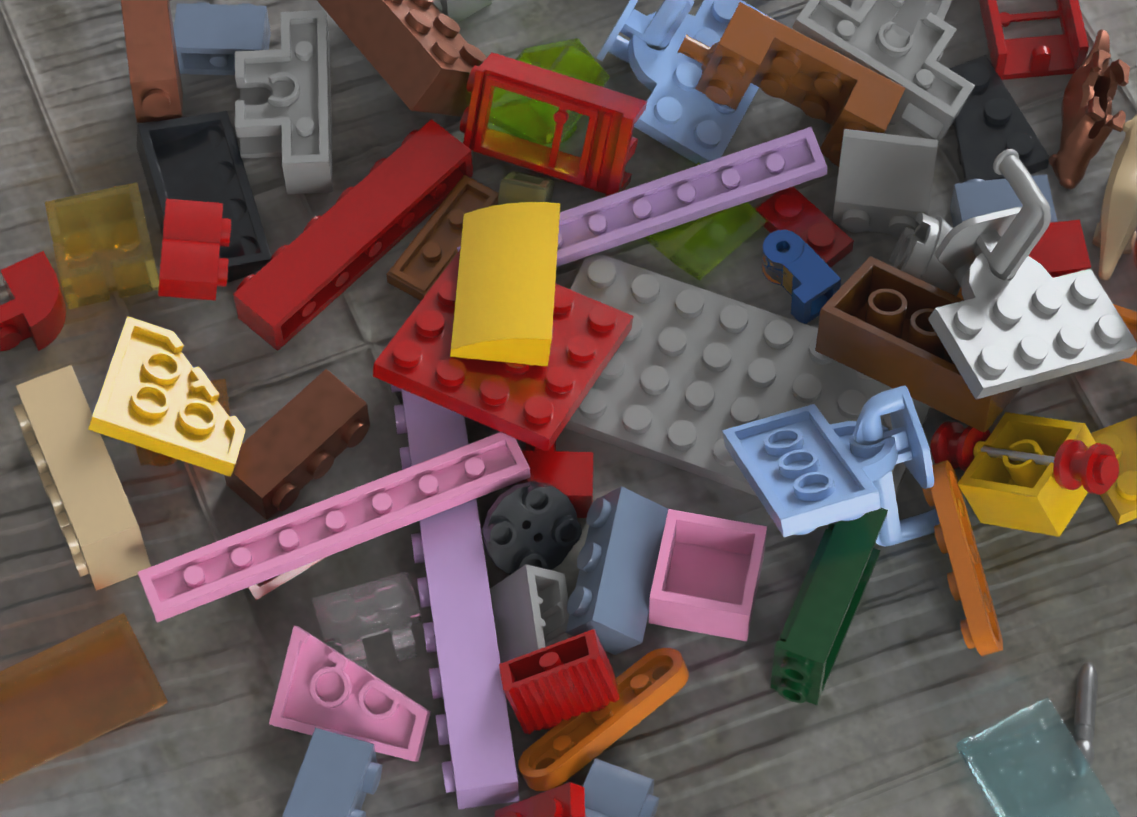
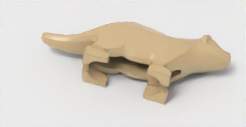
M1137 114L1123 124L1125 139L1115 155L1101 207L1100 223H1097L1092 241L1093 245L1100 247L1098 276L1102 280L1110 279L1122 253H1132L1136 239Z

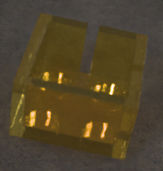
M137 182L45 202L59 278L69 309L110 301L109 292L118 291L119 297L124 298L159 290V275Z

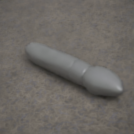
M1085 662L1081 666L1077 678L1074 744L1071 747V757L1074 769L1079 777L1086 775L1094 758L1092 743L1095 728L1097 673L1091 662Z

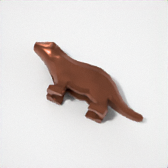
M1103 29L1097 32L1092 50L1072 75L1066 86L1061 104L1062 131L1060 148L1057 154H1053L1049 158V163L1059 180V184L1070 190L1074 189L1083 179L1090 160L1098 153L1113 129L1119 132L1123 131V124L1126 119V114L1123 110L1112 116V100L1117 86H1126L1129 83L1130 66L1120 59L1113 61L1109 66V59L1111 58L1110 38L1108 32Z

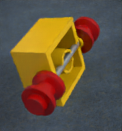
M1005 412L991 434L988 429L984 433L971 426L965 429L958 422L947 421L938 427L930 443L935 464L948 460L953 469L960 466L965 472L957 484L980 523L1057 537L1061 536L1088 492L1098 495L1104 494L1115 483L1119 474V462L1112 447L1107 444L1096 443L1086 424Z

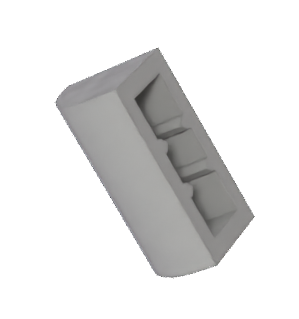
M524 565L490 588L500 663L573 637L565 633L569 619L565 573Z

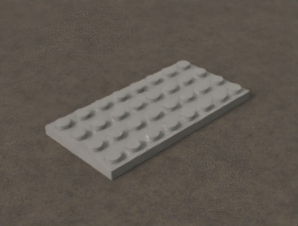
M599 253L585 257L570 290L634 317L631 331L565 428L755 496L757 495L725 448L722 430L811 404L816 405L829 424L857 421L864 404L871 397L883 391L893 389L816 352L818 328ZM912 398L922 428H924L932 407ZM890 413L881 415L882 425L892 430ZM903 462L895 464L892 470L896 495L907 470Z

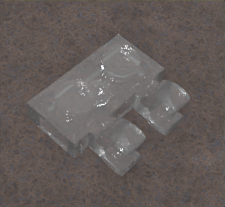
M408 571L312 598L324 643L331 648L341 646L343 655L368 671L369 667L362 639L389 632L398 662L417 657L414 646L415 640L410 626L422 623V617Z

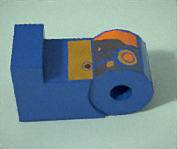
M777 230L765 238L762 247V272L766 279L774 284L781 285L792 296L791 314L798 322L807 324L820 315L821 308L840 289L841 278L794 232Z

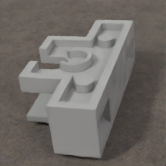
M809 0L796 18L792 29L905 87L906 89L893 117L926 138L938 140L939 144L975 87L974 84L939 63L943 56V51L957 29L934 14L929 13L915 35L907 32L892 22L905 0H865L858 12L839 0Z
M325 10L280 12L281 49L235 51V80L237 88H240V100L235 101V130L237 138H240L241 158L282 156V168L287 195L333 192L331 53L327 14Z

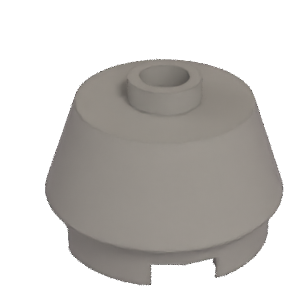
M919 212L915 220L919 224L915 230L908 227L904 229L889 262L893 263L895 268L952 294L953 291L959 290L960 285L954 275L937 260L935 251L953 228L941 216L932 218Z

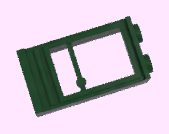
M881 508L867 512L855 520H840L828 524V529L823 534L779 640H777L775 645L770 688L777 690L783 698L795 703H804L806 701L818 705L880 556L881 550L875 549L874 545L887 517L888 510Z

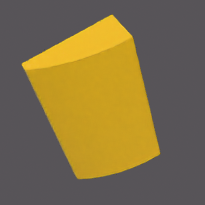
M508 203L481 208L464 214L450 357L548 367L552 340L560 203Z

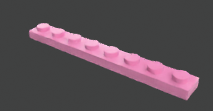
M499 432L137 573L158 623L530 478V467L516 438Z

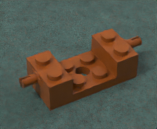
M741 2L719 42L709 47L686 34L678 50V53H682L702 64V76L695 89L706 94L711 101L717 104L727 105L736 110L747 88L752 83L761 88L767 95L781 98L802 109L809 117L821 119L831 124L820 145V150L823 156L829 158L838 167L840 164L844 129L886 134L888 124L906 89L898 83Z

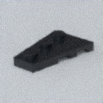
M984 55L949 68L975 85L960 113L952 123L955 127L958 143L957 153L959 163L962 165L965 182L971 179H983L985 181L1006 179L1003 175H998L994 172L993 163L996 157L1007 149H1014L1018 152L1019 160L1024 164L1030 175L1047 169L1050 156L987 56Z

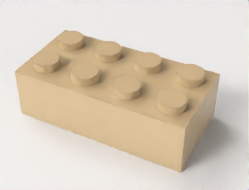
M72 365L16 385L22 404L14 406L13 409L31 457H33L45 492L53 506V511L62 534L66 538L79 576L82 577L89 574L97 591L138 575L137 572L151 567L139 525L101 434L88 430L93 415Z

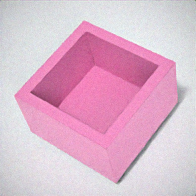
M668 509L649 597V624L747 641L765 552L767 526Z

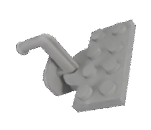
M1014 149L1004 150L996 157L993 169L995 173L1006 178L1023 207L1006 209L965 220L949 231L935 251L937 260L954 275L962 288L961 294L964 301L935 308L928 320L975 399L1131 357L1137 350L1135 338L1091 268L1052 278L1040 263L1028 256L1049 227L1051 209L1029 171L1019 160L1018 152Z

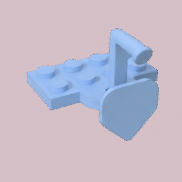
M629 0L596 58L603 61L609 52L617 58L628 62L637 79L651 91L647 99L646 110L636 121L634 127L697 165L721 158L759 87L750 83L736 110L727 105L717 104L711 101L706 94L695 89L702 76V64L682 53H678V50L686 34L709 47L719 42L740 2L757 11L759 10L743 0H703L695 16L688 13L694 4V0H664L657 12L645 16L634 9L638 0ZM621 32L631 39L628 41L618 34Z
M905 385L883 391L871 397L864 404L857 421L829 424L816 405L811 404L722 430L725 448L783 537L808 534L817 527L840 520H855L867 512L881 508L888 510L876 543L884 547L934 533V526L940 524L936 508L920 515L899 520L892 476L895 464L903 462L923 489L934 486L929 445L911 395ZM890 413L892 430L882 425L881 415Z

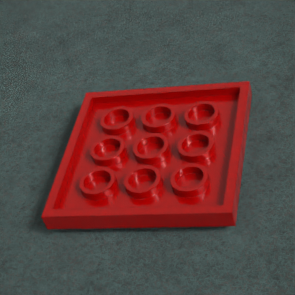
M459 250L376 359L373 365V377L548 452L631 331L634 316L555 283L552 340L548 367L450 357L460 259Z

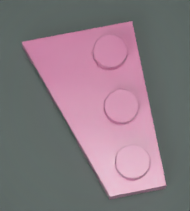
M294 625L269 725L308 735H313L315 728L372 743L374 744L375 752L418 762L431 712L307 631Z

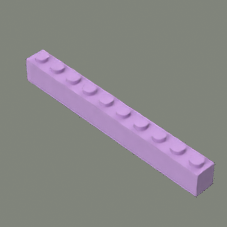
M391 385L392 393L401 392L403 400L402 405L394 406L397 434L407 433L409 447L399 448L402 470L468 445L463 415ZM473 499L419 520L421 533L411 534L415 563L425 562L427 576L417 578L421 608L431 607L433 622L423 623L427 653L437 652L439 664L438 668L429 669L433 699L443 698L445 714L435 715L439 746L449 744L452 761L442 762L446 793L456 792L458 810L519 801L518 778L506 697L499 670L500 656L477 500Z

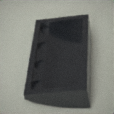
M221 111L138 124L136 147L162 237L166 198L223 203L222 218L231 219L229 247L220 246L219 258H229L227 283L255 273L268 264L272 255L228 112Z

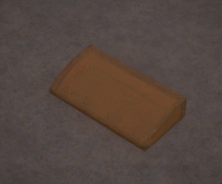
M125 613L0 671V785L168 703Z

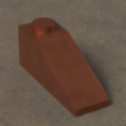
M121 0L130 84L137 123L183 118V89L169 0Z

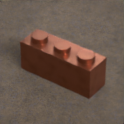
M325 369L241 444L231 477L224 475L226 485L266 520L278 510H286L295 502L300 490L313 478L319 479L330 470L334 459L347 447H355L364 439L370 427L367 403L330 371Z

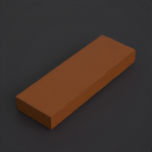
M464 174L387 272V283L421 301L458 253L457 247L461 246L464 214L477 209L498 205L499 193Z

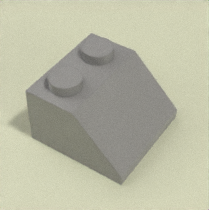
M844 129L832 221L839 228H844L850 232L871 231L891 234L900 238L906 227L915 230L919 225L915 221L917 214L922 212L928 215L938 140Z

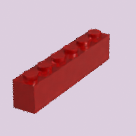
M432 119L421 129L411 131L404 138L401 146L388 158L378 160L362 181L355 187L351 186L345 189L338 197L336 204L322 216L318 215L312 218L305 226L303 233L293 242L278 248L268 264L255 275L251 274L241 281L236 292L233 294L238 319L274 349L280 350L437 209L464 174L470 178L473 176L472 150Z

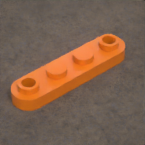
M946 460L932 465L934 486L927 489L922 488L928 505L930 507L935 506L940 524L934 526V533L943 554L948 553L953 571L947 573V580L953 598L956 602L961 601L966 619L960 621L964 641L968 649L976 648L981 656L1002 651L1003 640L963 494L957 484L959 481L951 463Z
M660 648L647 653L616 678L620 699L616 703L610 702L607 707L599 711L582 712L578 717L572 716L569 720H562L522 753L518 761V768L527 786L535 791H548L563 785L565 781L599 756L634 726L638 725L669 698L677 694L685 686L689 678V671L681 653L673 648Z

